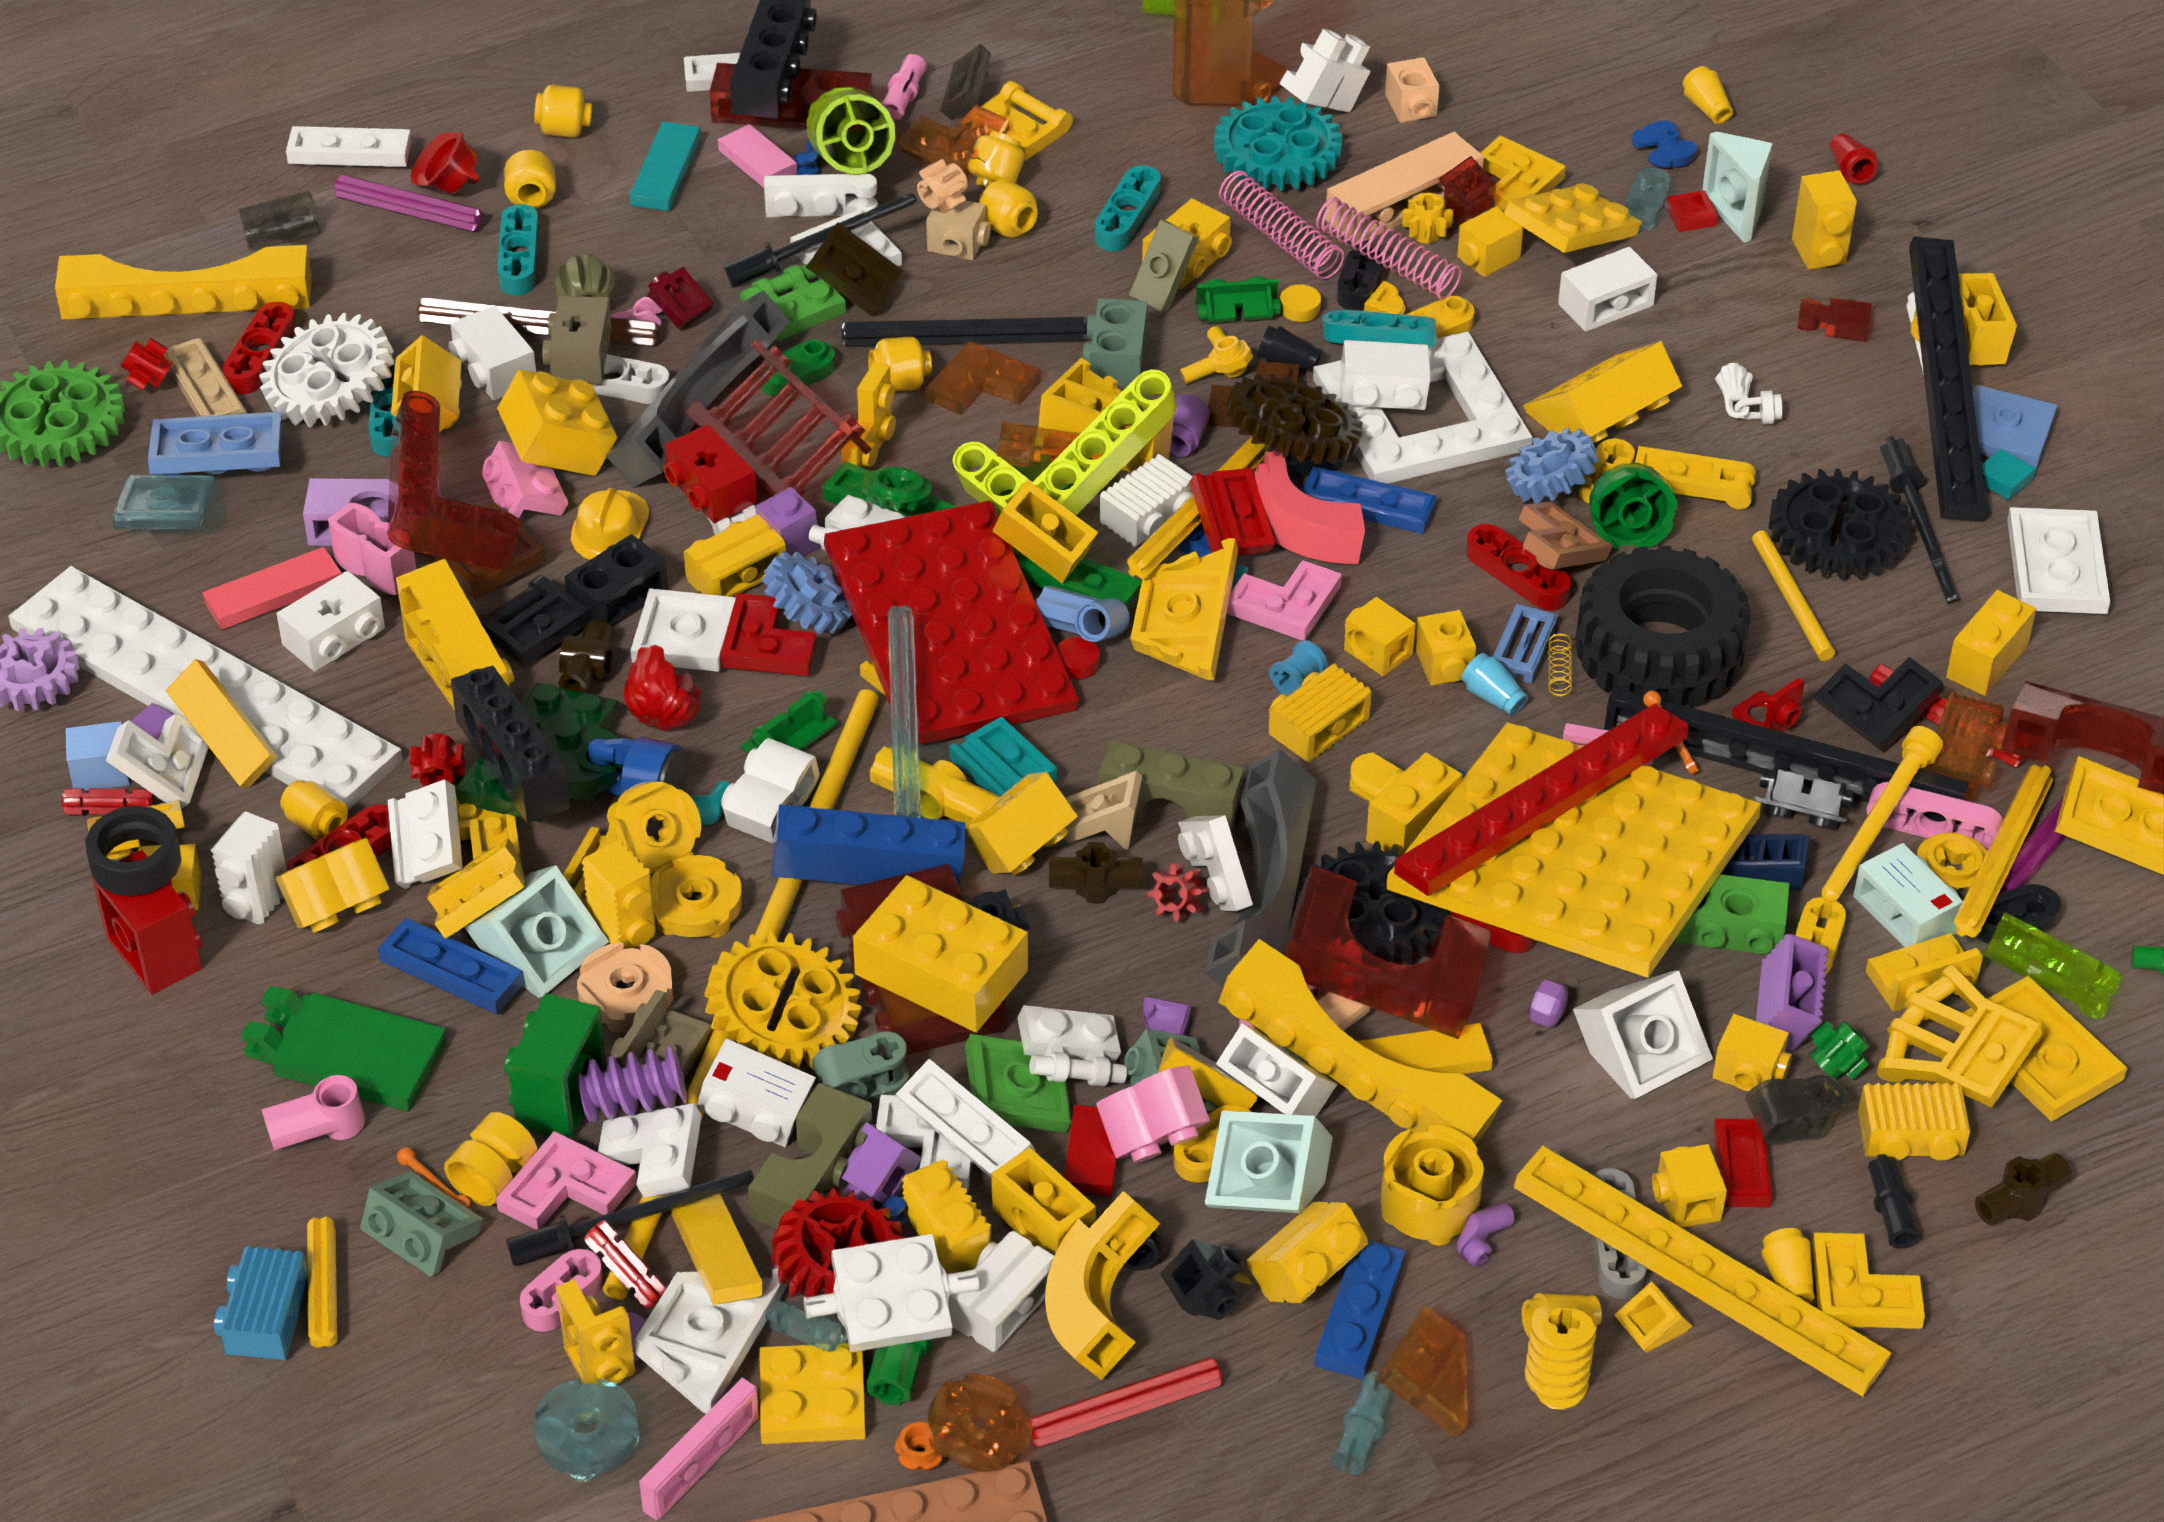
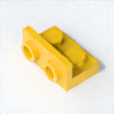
M1948 933L1867 960L1865 972L1894 1012L1906 1008L1905 1002L1911 993H1919L1940 979L1941 971L1950 965L1956 967L1973 986L1977 985L1983 955L1978 948L1964 952L1952 933Z
M575 1279L556 1286L564 1349L587 1392H592L604 1386L616 1385L624 1380V1378L635 1373L629 1315L625 1308L620 1306L601 1314L595 1298L592 1295L584 1297Z

